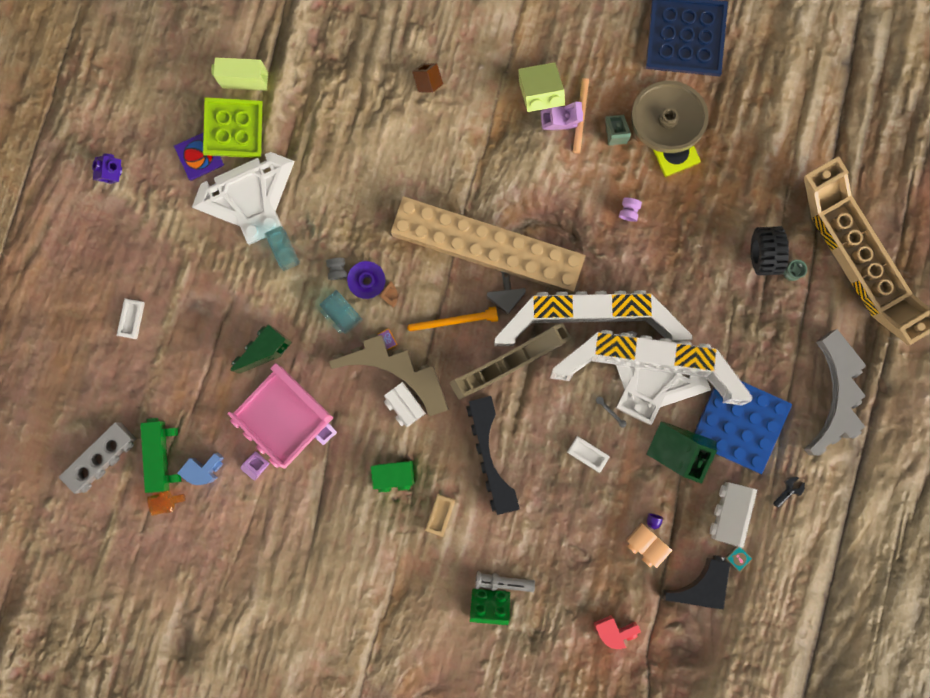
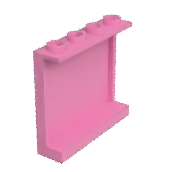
M275 363L270 368L273 372L234 413L228 412L227 414L232 418L230 422L237 428L241 427L245 431L243 435L250 441L254 440L258 444L256 448L262 454L266 453L270 457L269 461L276 468H286L333 417L288 372Z

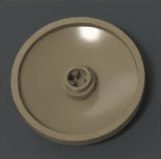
M661 81L646 87L637 96L631 113V122L637 137L648 147L664 153L682 152L693 147L702 138L709 118L706 103L701 95L692 87L677 81Z

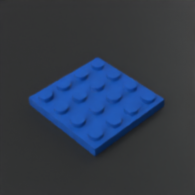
M743 381L741 382L751 394L752 401L744 405L723 403V397L714 387L694 433L715 440L717 455L758 474H762L792 404Z

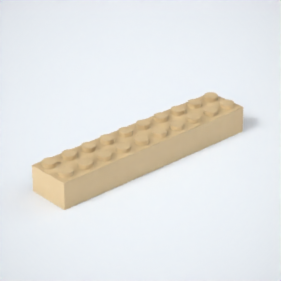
M404 196L402 197L391 230L393 237L494 270L497 269V271H502L562 292H568L571 295L575 290L586 256Z

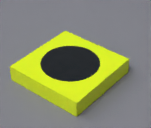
M694 146L677 153H664L653 149L665 177L701 162Z

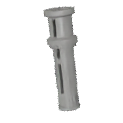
M477 571L475 589L483 587L491 588L492 591H495L497 588L534 593L535 580L500 577L497 573L491 575L482 574L480 571Z

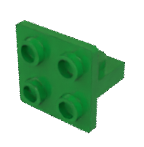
M472 589L469 622L508 625L510 622V592Z

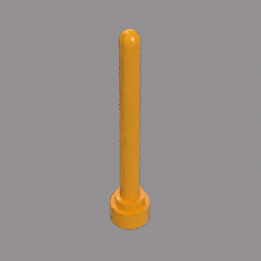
M496 306L488 307L489 309L485 310V312L413 323L407 326V330L411 332L484 319L496 322L498 321Z

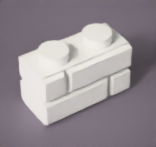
M403 382L384 395L386 398L384 403L390 411L392 409L395 410L397 413L395 418L401 426L405 424L408 427L426 414Z

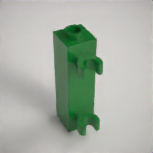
M158 418L146 419L147 423H140L145 493L169 491V483L182 482L179 474L169 475L166 437L178 436V428L165 429V422L159 421Z

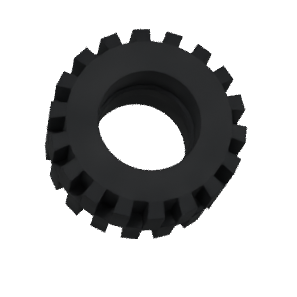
M782 226L757 227L751 239V262L755 273L758 276L784 274L789 259V244L784 228Z

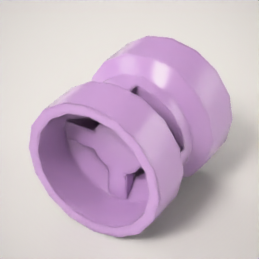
M623 198V210L620 211L619 218L636 222L639 216L637 212L641 209L642 202L633 198Z

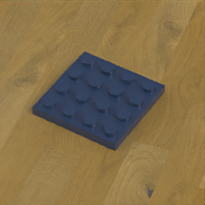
M652 0L645 69L720 77L722 74L728 1Z

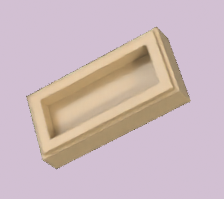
M437 494L425 531L444 536L456 501L455 499Z

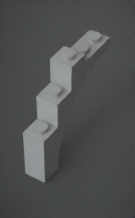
M838 329L830 331L816 342L830 368L832 402L823 428L816 438L804 449L811 456L823 454L827 450L825 447L830 443L832 445L837 443L842 437L856 438L862 433L860 430L865 427L852 409L858 407L862 403L861 399L865 397V394L853 379L863 373L862 369L866 365Z

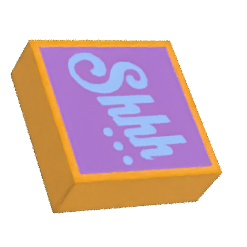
M389 328L378 334V336L383 335L388 350L398 346Z

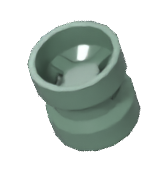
M793 260L787 264L783 275L789 281L798 280L806 275L807 265L802 260Z

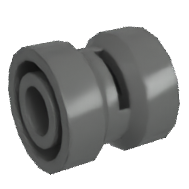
M345 258L326 260V266L329 268L328 280L347 278V272L343 268Z

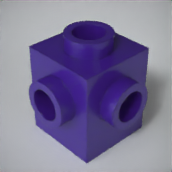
M104 153L103 156L95 157L92 163V169L94 170L93 180L108 184L119 182L122 173L121 159L114 158V155Z

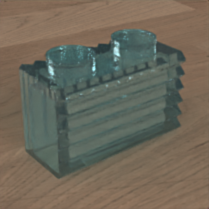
M279 226L266 232L265 236L279 267L285 271L299 265L300 261L293 250L294 248L290 243L288 234L283 227Z
M337 290L319 304L322 308L320 312L327 320L331 318L335 322L332 326L339 334L343 332L347 335L363 321Z

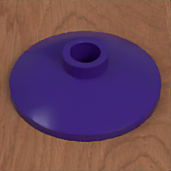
M359 262L348 273V287L359 298H374L382 292L385 286V274L382 268L374 262ZM365 278H370L369 284H364Z

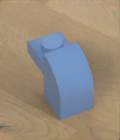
M214 453L205 465L196 458H190L179 470L178 474L193 485L209 484L218 478L212 472H217L223 465L221 461L224 457L220 453Z

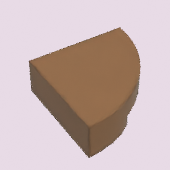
M390 281L379 297L393 308H395L398 301V292L395 285Z

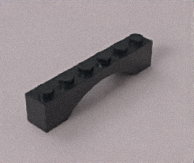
M488 396L469 401V406H466L468 417H473L474 424L471 425L473 436L477 435L479 443H476L478 455L482 454L484 462H480L483 474L487 473L488 481H485L487 492H491L493 500H490L492 512L496 511L497 515L520 510L515 489L500 477L490 456L489 433L496 416L492 397Z

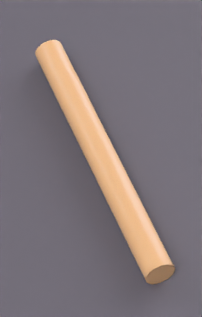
M583 78L581 82L579 102H582L583 121L577 123L578 127L575 129L573 153L577 154L581 150L589 79Z

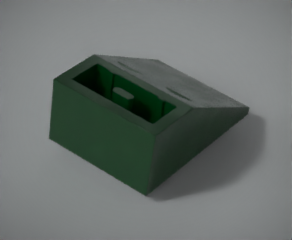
M270 325L263 326L257 332L258 337L254 342L250 341L245 346L243 355L241 357L237 356L234 359L230 370L241 374L282 356L292 342Z
M660 421L646 455L682 477L702 484L717 452V445L715 440Z

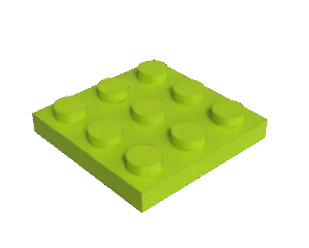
M205 97L203 155L261 158L262 101Z

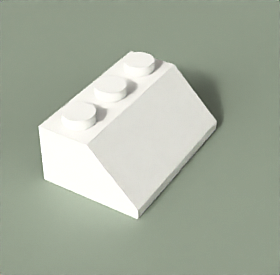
M725 482L721 486L719 496H721L720 504L716 505L714 513L716 520L710 527L712 539L743 548L757 489Z

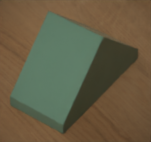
M605 116L608 146L627 144L631 133L625 116Z

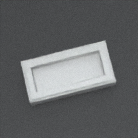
M124 298L117 336L137 339L145 302Z
M576 436L567 453L599 473L610 458V456Z

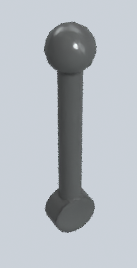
M598 397L596 403L601 404L619 422L621 428L626 427V421L621 420L604 403L602 397Z

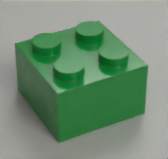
M412 461L371 466L373 490L378 489V493L390 492L393 487H398V491L409 490L415 484Z

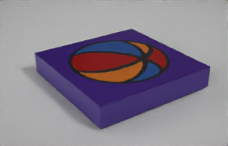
M204 132L174 146L190 181L224 166L221 156L203 155Z

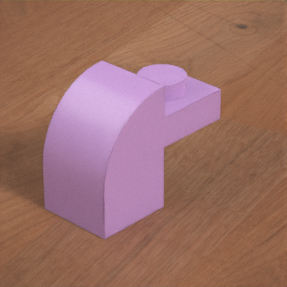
M573 102L565 107L559 106L541 110L542 129L564 130L578 127L577 123L583 121L582 102Z

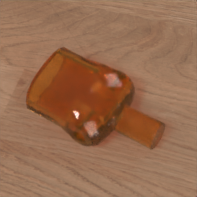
M163 491L147 497L152 516L173 512L176 503L186 501L184 494L172 496L170 491Z

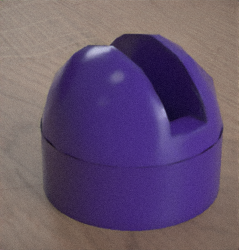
M649 513L647 516L648 527L658 529L661 526L663 517Z

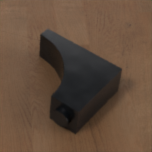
M713 555V558L707 557L705 566L696 580L680 589L663 590L662 598L666 601L724 610L730 562L726 561L723 556Z

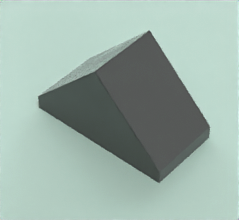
M523 288L487 292V299L509 315L526 291Z

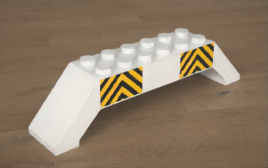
M644 290L634 291L632 294H626V291H615L614 294H607V291H596L593 295H587L585 291L576 292L574 295H568V292H556V295H548V292H538L498 334L494 340V346H514L515 339L531 323L646 321L664 338L671 339L672 343L692 340V335L652 294H646Z
M601 330V332L596 333L555 366L550 376L551 379L570 381L575 372L593 361L706 377L723 397V403L744 405L752 401L751 394L719 351L711 348L709 344L694 346L688 341L672 343L671 339L660 338V341L652 340L651 336H640V338L632 337L633 334L630 333L615 335L613 331Z

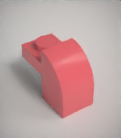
M611 615L594 622L601 640L613 649L626 648L623 640L635 639L637 634L641 633L636 622L618 629Z

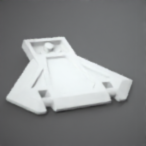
M272 152L265 154L267 160L260 163L259 159L256 158L214 177L215 184L209 186L207 181L201 183L192 208L240 226L249 245L284 230L276 209L295 161ZM270 167L271 171L265 173L264 170ZM219 190L220 194L214 196L213 193Z
M633 331L627 332V333L633 334L632 337H636V336H637V333H635V332H633ZM616 365L624 387V392L616 409L648 425H652L660 407L711 390L706 377L690 375L687 378L678 373Z

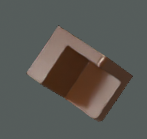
M423 63L412 71L417 90L420 93H433L443 85L437 63Z

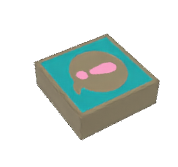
M737 546L725 557L738 572H741L753 560L743 548Z

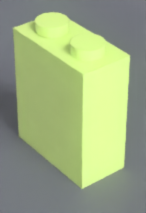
M215 57V63L211 66V73L222 88L267 91L268 71L261 60Z
M555 62L518 69L519 85L527 112L565 105L564 88Z

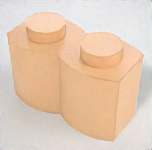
M642 523L626 539L629 543L627 547L635 554L640 552L644 556L642 560L650 568L652 565L657 568L672 551Z

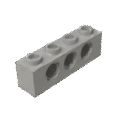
M115 422L59 478L74 494L87 492L92 487L91 483L95 479H100L106 473L105 469L109 465L113 466L120 460L119 456L123 452H128L134 446L133 442L137 438L122 423ZM113 440L117 444V447L114 451L110 448V444ZM99 454L103 459L101 464H98L96 461V457ZM84 468L88 470L86 478L82 474Z

